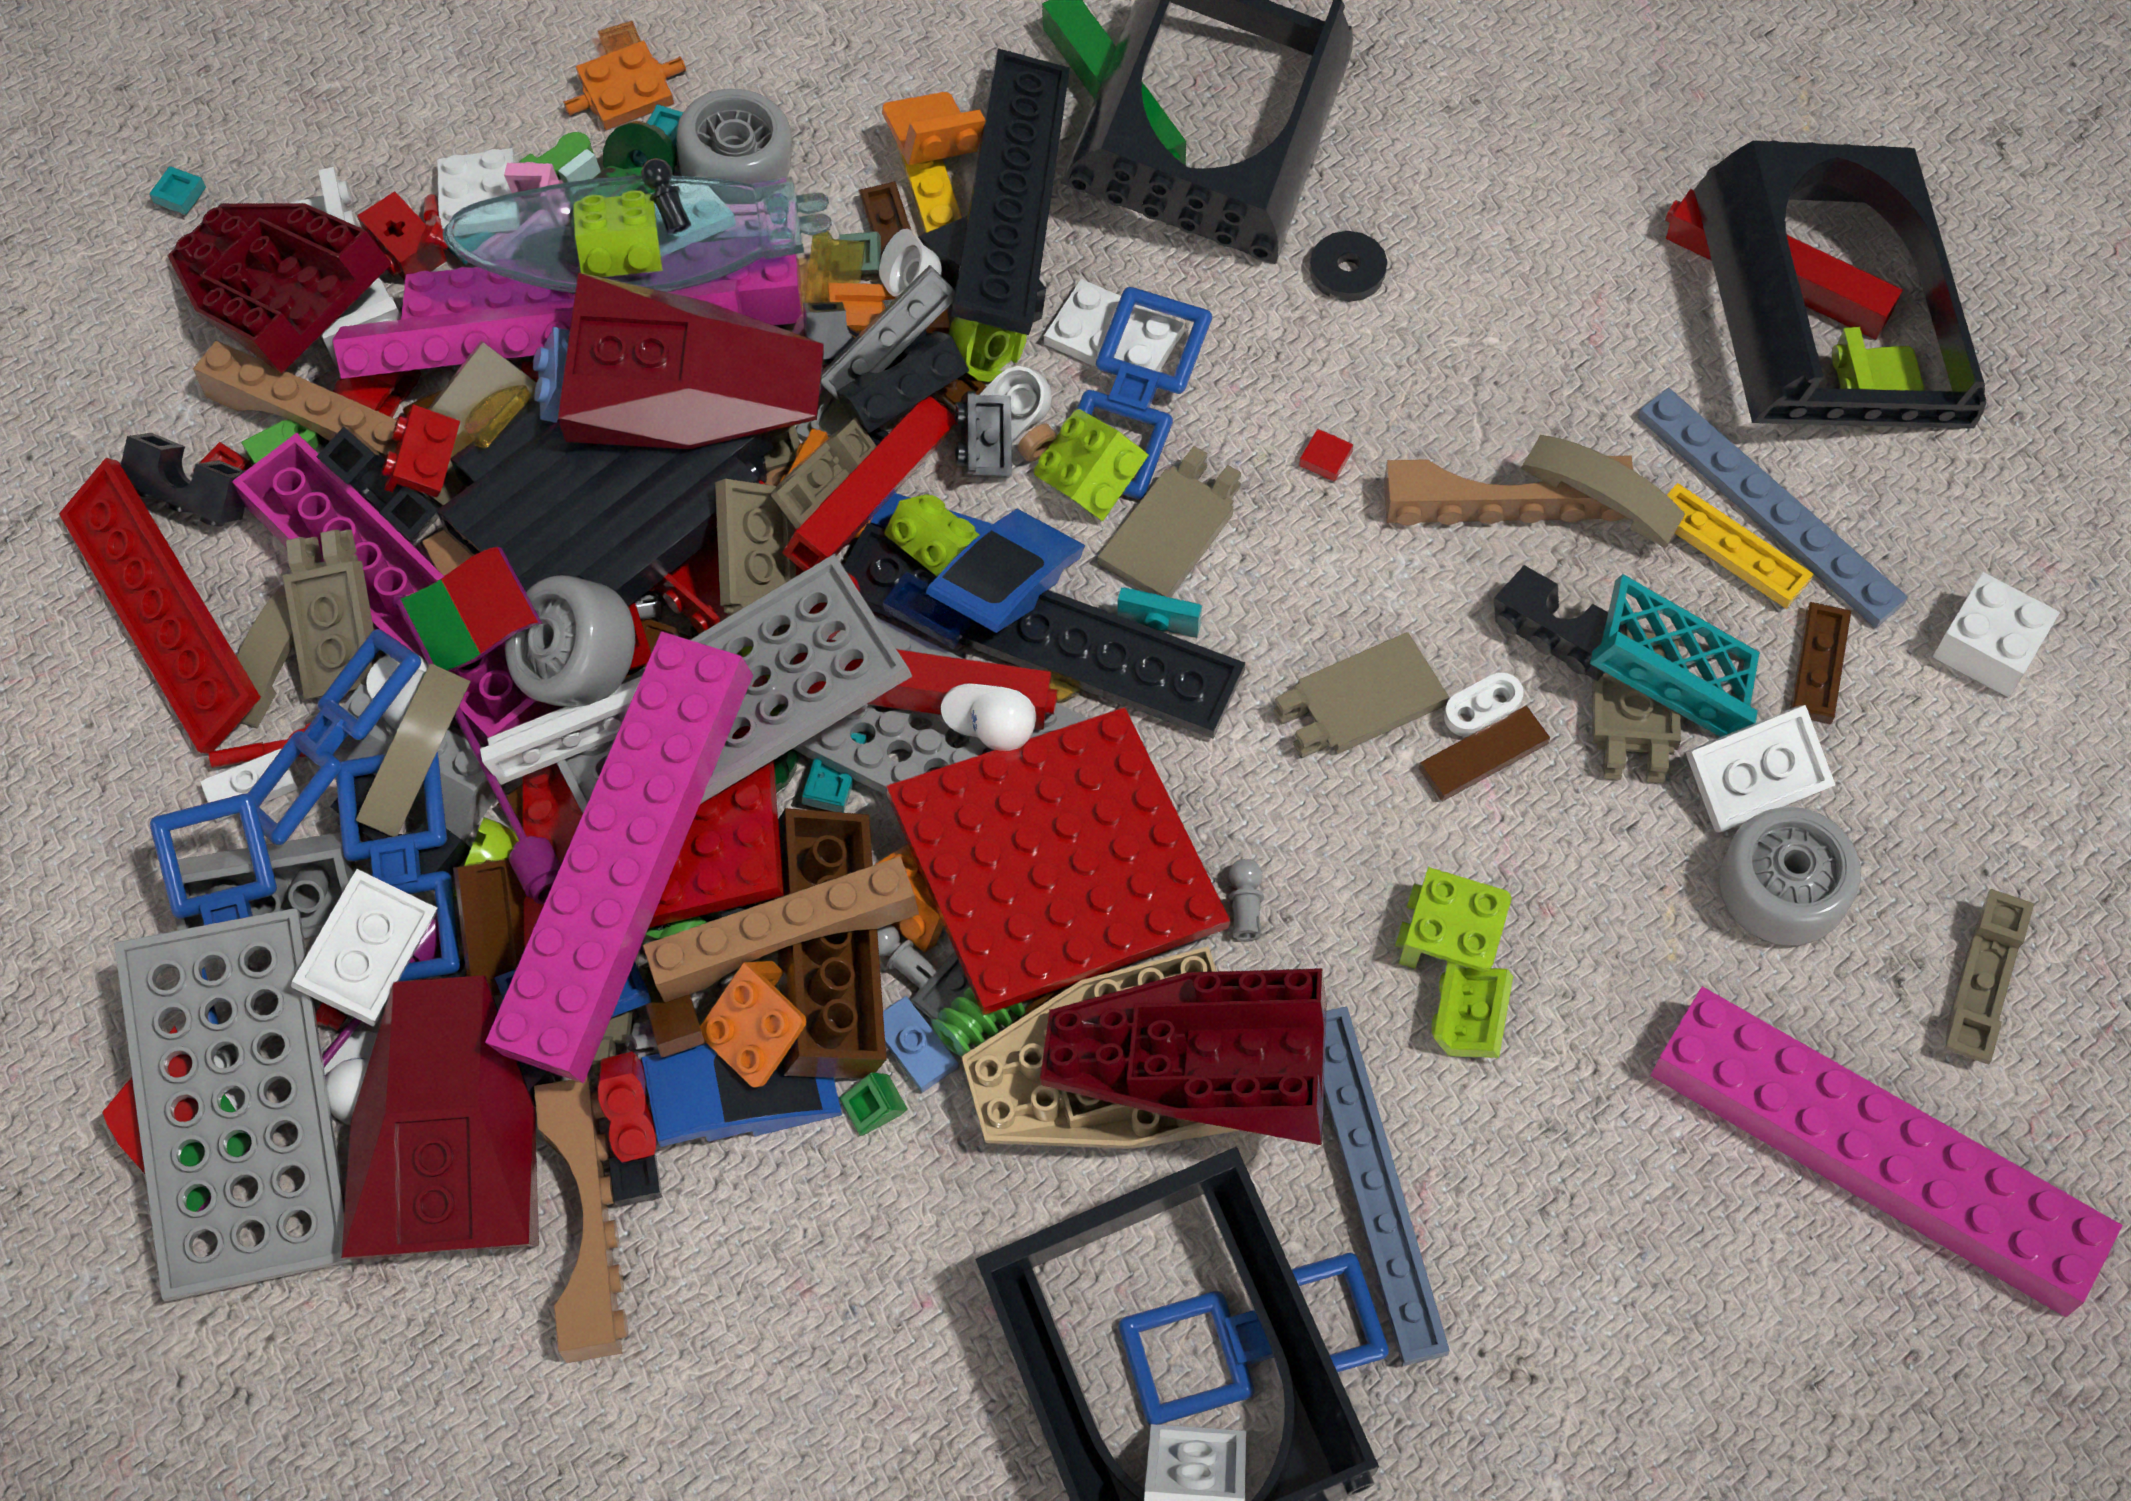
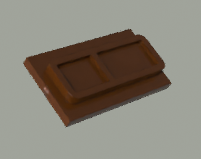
M509 858L485 860L465 866L453 867L467 976H486L493 996L501 994L495 977L516 970L525 951L524 899L526 894L509 862Z

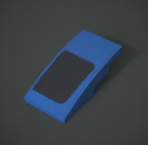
M1017 508L975 538L928 586L926 594L997 633L1035 608L1039 595L1058 584L1062 570L1080 560L1085 545Z
M708 1044L699 1045L662 1058L660 1053L642 1057L656 1135L660 1147L704 1136L710 1142L751 1131L754 1137L842 1115L834 1078L784 1076L783 1059L764 1086L752 1087Z

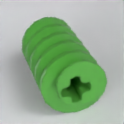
M969 987L964 992V997H957L951 1002V1008H943L938 1013V1019H931V1025L947 1048L959 1056H963L971 1051L968 1046L970 1043L977 1047L985 1042L982 1036L983 1032L989 1037L999 1033L995 1025L996 1021L1006 1028L1010 1026L1012 1020L1008 1014L1009 1010L1016 1016L1021 1017L1025 1013V1009L1020 1002L983 1015L973 991Z

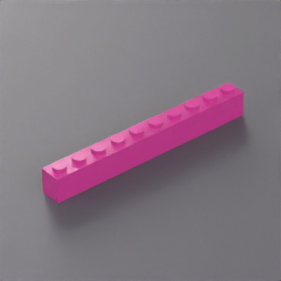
M737 279L655 288V290L707 301L742 314ZM575 298L342 326L332 340L341 379L463 364L481 340L505 359L535 355L538 347H544L553 327L570 330Z

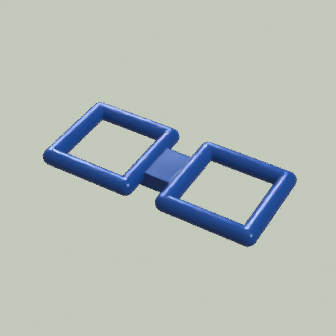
M1127 287L1123 290L1095 363L1099 370L1117 375L1110 395L1094 390H1086L1081 397L1077 409H1081L1092 416L1094 408H1098L1154 426L1145 450L1149 456L1136 473L1134 481H1131L1122 493V495L1134 499H1142L1146 495L1173 424V418L1170 414L1150 408L1157 388L1175 394H1181L1185 391L1212 321V313L1207 309L1134 287ZM1134 305L1194 322L1174 376L1114 358Z
M376 629L371 632L318 701L317 706L320 712L305 732L297 731L291 736L248 792L255 799L263 834L273 844L282 845L288 840L340 772L341 762L333 754L349 734L356 740L366 738L420 667L421 658L383 630ZM379 650H382L400 664L357 719L340 706L339 702ZM302 752L317 764L320 769L280 821L276 823L260 808V805Z
M438 752L423 781L428 831L360 842L359 827L356 821L357 806L354 777L378 773L386 754L342 761L341 770L336 776L344 858L348 861L371 858L373 877L408 894L435 891L441 958L409 963L399 981H412L456 973L460 968V956L451 876L445 871L421 875L419 850L440 847L447 841Z
M244 793L158 815L151 819L150 829L171 912L174 917L183 919L202 914L204 925L251 917L253 914L249 901L271 896L276 892L277 885L256 802L251 794ZM239 813L256 881L187 899L170 831ZM204 966L202 969V977L203 979L208 981ZM213 1005L208 1012V1019L212 1024H219L215 1005Z
M1345 1253L1292 1269L1299 1286L1344 1274L1367 1344L1331 1354L1330 1357L1337 1373L1387 1357L1389 1348L1359 1260L1355 1254ZM1220 1291L1209 1292L1123 1317L1118 1323V1329L1144 1416L1150 1425L1164 1424L1251 1398L1254 1394V1385L1247 1365L1274 1358L1254 1310L1231 1316L1226 1297ZM1211 1312L1233 1383L1161 1404L1139 1332Z

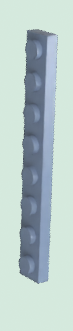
M1669 387L1640 409L1639 420L1873 627L1877 628L1904 606L1908 598L1907 595Z
M1348 1007L1327 1010L1324 1096L1402 1366L1448 1356L1450 1352Z

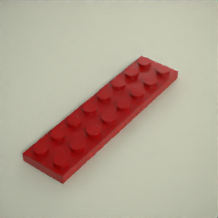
M105 458L60 511L59 515L196 749L200 753L209 754V752L214 751L261 699V696L119 461Z

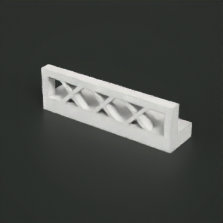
M641 677L621 684L609 697L593 704L580 707H564L487 738L489 745L480 749L482 762L502 785L614 740Z

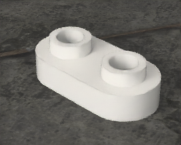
M1495 673L1456 693L1448 700L1444 713L1446 726L1454 734L1468 737L1520 708L1524 694L1522 684L1513 675ZM1500 695L1505 697L1507 701L1503 703L1497 702L1493 697ZM1465 714L1470 716L1472 720L1468 722L1462 721L1458 716Z

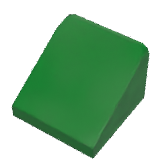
M871 1072L839 1098L860 1136H864L894 1120L908 1110L889 1075L884 1073Z

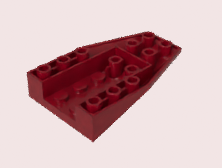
M221 203L218 207L209 210L204 215L203 221L191 233L182 236L177 241L175 248L167 255L199 316L281 374L392 264L366 230L306 203Z
M578 272L558 420L565 442L692 449L817 420L824 344L707 301Z
M1322 968L1187 972L1049 1010L1041 1067V1085L1173 1118L1322 1146L1327 1017Z
M486 976L393 982L351 1119L341 1258L359 1260L400 1257L402 1254L539 1246L535 1107L518 1061L501 1055L485 1043L498 1014V1008Z

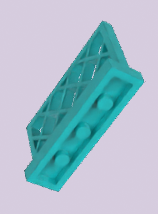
M1624 574L1619 576L1615 580L1602 643L1593 650L1590 664L1719 737L1756 723L1758 710L1751 707V700L1760 652ZM1626 593L1636 598L1642 611L1636 613L1632 611L1625 598ZM1662 613L1669 617L1677 631L1668 633L1659 614ZM1646 618L1656 637L1648 639L1638 620ZM1626 624L1633 639L1618 632L1619 626ZM1693 633L1704 637L1711 650L1703 653ZM1681 637L1691 657L1683 659L1673 640ZM1661 644L1668 659L1657 654L1652 646ZM1730 652L1744 660L1742 671L1737 672L1727 653ZM1715 657L1725 676L1717 679L1707 659ZM1695 663L1703 679L1691 673L1687 665ZM1729 683L1737 698L1726 693L1721 685Z

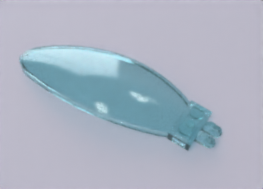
M623 176L574 181L515 192L476 202L462 208L453 215L450 222L445 226L443 239L447 246L458 256L484 270L526 284L575 294L578 272L581 273L575 239L574 203L589 195H601L607 198L621 196L625 192L634 190L654 194L655 190L647 187L642 181L641 176ZM672 176L670 186H679L681 190L679 197L692 225L682 232L668 235L661 214L655 204L663 271L601 278L663 292H671L716 280L755 262L763 256L765 259L804 253L802 233L810 236L817 235L818 233L827 232L832 226L831 218L826 214L813 215L815 212L827 209L829 204L828 196L819 192L796 195L792 176L753 183V185L722 179ZM799 212L804 213V214H812V215H806V216H801V217H799Z

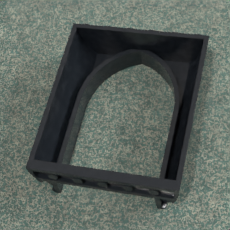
M1135 0L1060 183L1071 187L1077 192L1087 193L1106 200L1114 206H1122L1141 213L1149 219L1173 225L1186 233H1194L1213 240L1221 246L1245 252L1258 260H1266L1277 264L1351 57L1353 31L1352 26H1348L1343 13L1345 9L1343 1L1333 0L1326 20L1322 21L1269 0ZM1171 3L1312 56L1287 124L1276 139L1256 155L1228 166L1190 168L1180 162L1166 149L1152 129L1143 104L1142 76Z
M1753 140L1728 155L1707 171L1706 176L1699 182L1694 191L1752 423L1975 428L1986 406L1985 383L1915 148ZM1788 200L1866 203L1893 227L1908 248L1917 268L1952 391L1817 388L1824 376L1788 244L1785 221Z
M1237 1146L975 1259L1069 1500L1144 1501L1145 1489L1125 1473L1107 1448L1034 1267L1204 1195L1274 1355L1283 1384L1285 1402L1284 1426L1279 1451L1269 1476L1251 1501H1339L1360 1493L1375 1484L1372 1477L1379 1468L1378 1462Z

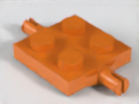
M643 40L575 66L577 75L583 85L584 94L563 101L569 116L590 108L599 117L604 129L608 130L652 113L656 105L667 107L674 104L673 95L667 85L666 78L686 72V67L681 56L660 64L652 57Z

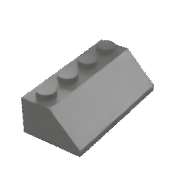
M360 684L343 706L345 710L357 719L372 701L367 686ZM381 717L366 738L356 740L348 734L333 756L342 762L387 754L397 730L392 728ZM447 730L437 751L445 823L449 831L465 842L497 797L468 741ZM423 783L407 815V818L420 825L427 818ZM507 783L500 784L502 790Z
M341 832L290 840L282 845L267 844L277 890L271 896L249 901L253 916L297 908L301 916L304 938L318 936L356 871L355 861H348L343 856ZM248 848L177 859L187 899L256 881ZM202 914L183 919L174 917L178 930L204 926Z

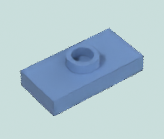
M907 996L883 1011L885 1045L922 1093L958 1068V1062Z

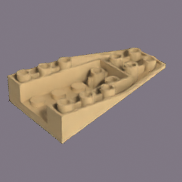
M1209 946L1080 980L961 1056L985 1143L1132 1149L1240 1131L1128 1107L1043 1086L1040 1082L1049 1010L1187 972H1217Z

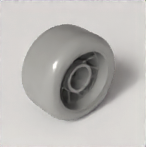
M721 89L700 96L686 108L677 127V160L684 180L695 176L700 178L726 206L752 205L764 201L774 195L786 181L791 167V128L783 111L772 100L749 90Z
M552 576L534 584L526 594L543 624L520 631L505 641L506 660L513 681L528 697L542 703L561 707L590 705L609 697L624 681L634 655L635 629L627 604L613 589L600 583L573 576Z
M1779 807L1753 816L1736 832L1722 860L1719 886L1726 908L1736 922L1750 934L1774 944L1802 945L1823 938L1843 920L1859 890L1861 865L1852 841L1835 822L1809 809Z

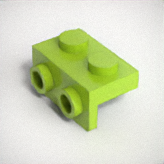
M929 494L900 500L885 530V535L936 576L980 535L969 521L955 516L945 508V503L941 499Z
M1447 961L1446 972L1441 974L1439 980L1441 999L1438 1013H1435L1432 1018L1431 1030L1433 1038L1448 1056L1500 1057L1513 975L1508 969L1491 968L1487 972H1481Z

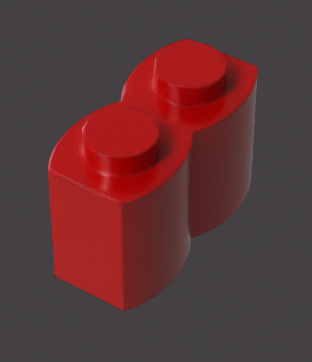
M420 369L343 378L337 381L333 392L393 418L400 402L405 400L416 386L421 372Z
M633 1051L603 1058L599 1065L598 1100L603 1113L609 1119V1141L611 1148L622 1163L652 1156L656 1149V1129L650 1099L645 1094L646 1078L644 1068L640 1059Z

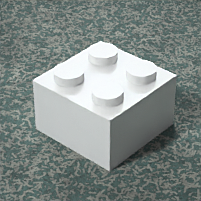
M1983 572L1944 635L1933 658L2009 698L2060 612Z

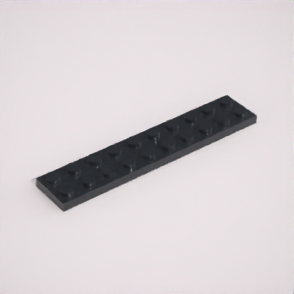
M1000 48L997 50L951 316L1028 336L1030 334L1038 292L1070 71L1069 67Z
M869 523L866 524L843 566L846 572L856 578L860 587V594L872 611L1023 668L1051 672V678L1212 739L1216 735L1245 671V662L1051 590H1047L1039 595L1035 608L996 633L927 595L928 586L937 576L885 535L886 529Z

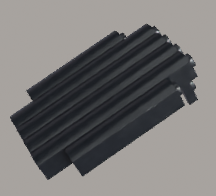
M533 396L450 458L458 479L467 488L436 512L445 532L471 556L493 547L502 548L525 592L545 578L558 575L573 576L600 583L613 589L625 601L627 606H630L664 579V576L668 573L670 574L718 536L715 482L731 479L760 484L759 481L766 483L767 477L763 465L766 461L763 455L774 447L770 431L692 449L565 442L559 420L555 423L540 419V402L535 401Z

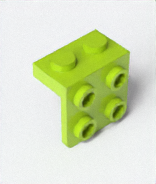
M634 190L616 197L604 198L601 195H589L574 203L575 239L581 273L597 277H610L663 271L654 200H650L652 194Z
M1860 327L1843 329L1838 344L1832 348V363L1837 371L1840 389L1925 391L1915 351L1912 347L1905 345L1865 349Z
M1077 409L1064 421L1060 432L1056 436L1057 438L1042 453L1033 473L1037 478L1072 499L1093 516L1104 521L1149 454L1118 430L1083 410Z
M1428 867L1423 885L1413 884L1406 907L1415 910L1411 924L1402 921L1395 947L1403 949L1399 964L1416 969L1420 954L1423 953L1481 972L1489 971L1494 963L1512 900L1511 894L1497 887Z

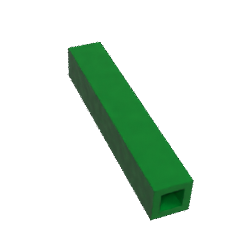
M1048 0L1042 3L1043 30L1093 99H1095L1116 45L1083 0ZM1142 82L1143 104L1152 129L1166 149L1186 165V140Z

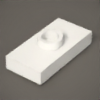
M281 749L200 781L207 802L248 793ZM290 768L263 803L298 789ZM233 815L225 816V817L218 818V819H215V820H216L217 822H219V821L224 820V819H226V818H228V817H231V816H233Z

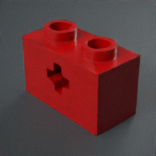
M395 191L357 215L362 229L367 231L392 263L387 268L392 276L399 274L405 281L406 274H414L421 271L431 272L447 262L441 247H435L432 244L426 246L421 242L426 224Z

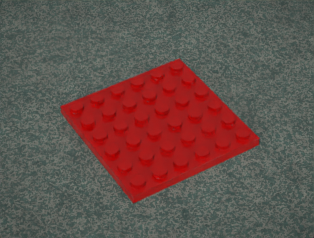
M762 675L754 681L752 687L763 686L768 682V679L765 675ZM750 726L737 729L732 739H740L747 735ZM774 760L699 805L649 928L784 896ZM554 763L523 776V830L527 837L535 836L548 839L562 864L583 812L558 764ZM527 895L524 899V948L528 944L544 904L536 903L533 898Z
M1125 707L1030 738L1018 749L1010 751L993 750L886 786L888 800L983 1015L1229 928L1231 920Z

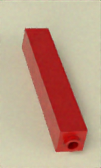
M1690 189L1681 202L1675 200L1665 218V221L1670 223L1665 239L1712 261L1695 191ZM1787 235L1805 306L1847 327H1860L1862 334L1877 340L1893 314L1903 289Z
M931 396L920 401L795 531L782 553L803 571L812 568L833 554L837 556L945 440L955 425L954 415Z
M827 639L826 642H835L837 640ZM896 649L909 668L912 677L867 703L870 705L942 715L941 704L945 694L958 685L981 684L1005 687L1019 691L1029 698L1035 706L1036 712L1034 729L1044 730L1046 714H1055L1058 690L1050 689L1051 672ZM803 652L795 655L792 665L803 662L808 653ZM864 659L850 661L844 670H856L861 666ZM819 681L812 684L807 693L814 694L821 691L826 682Z

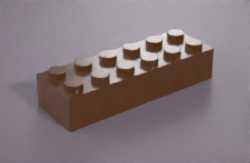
M785 808L779 817L778 826L784 896L873 866L868 814ZM877 929L835 933L777 950L778 966L784 971V974L779 979V991L806 1017V1026L783 1058L784 1076L864 1079L871 1072L876 1073L887 1060Z

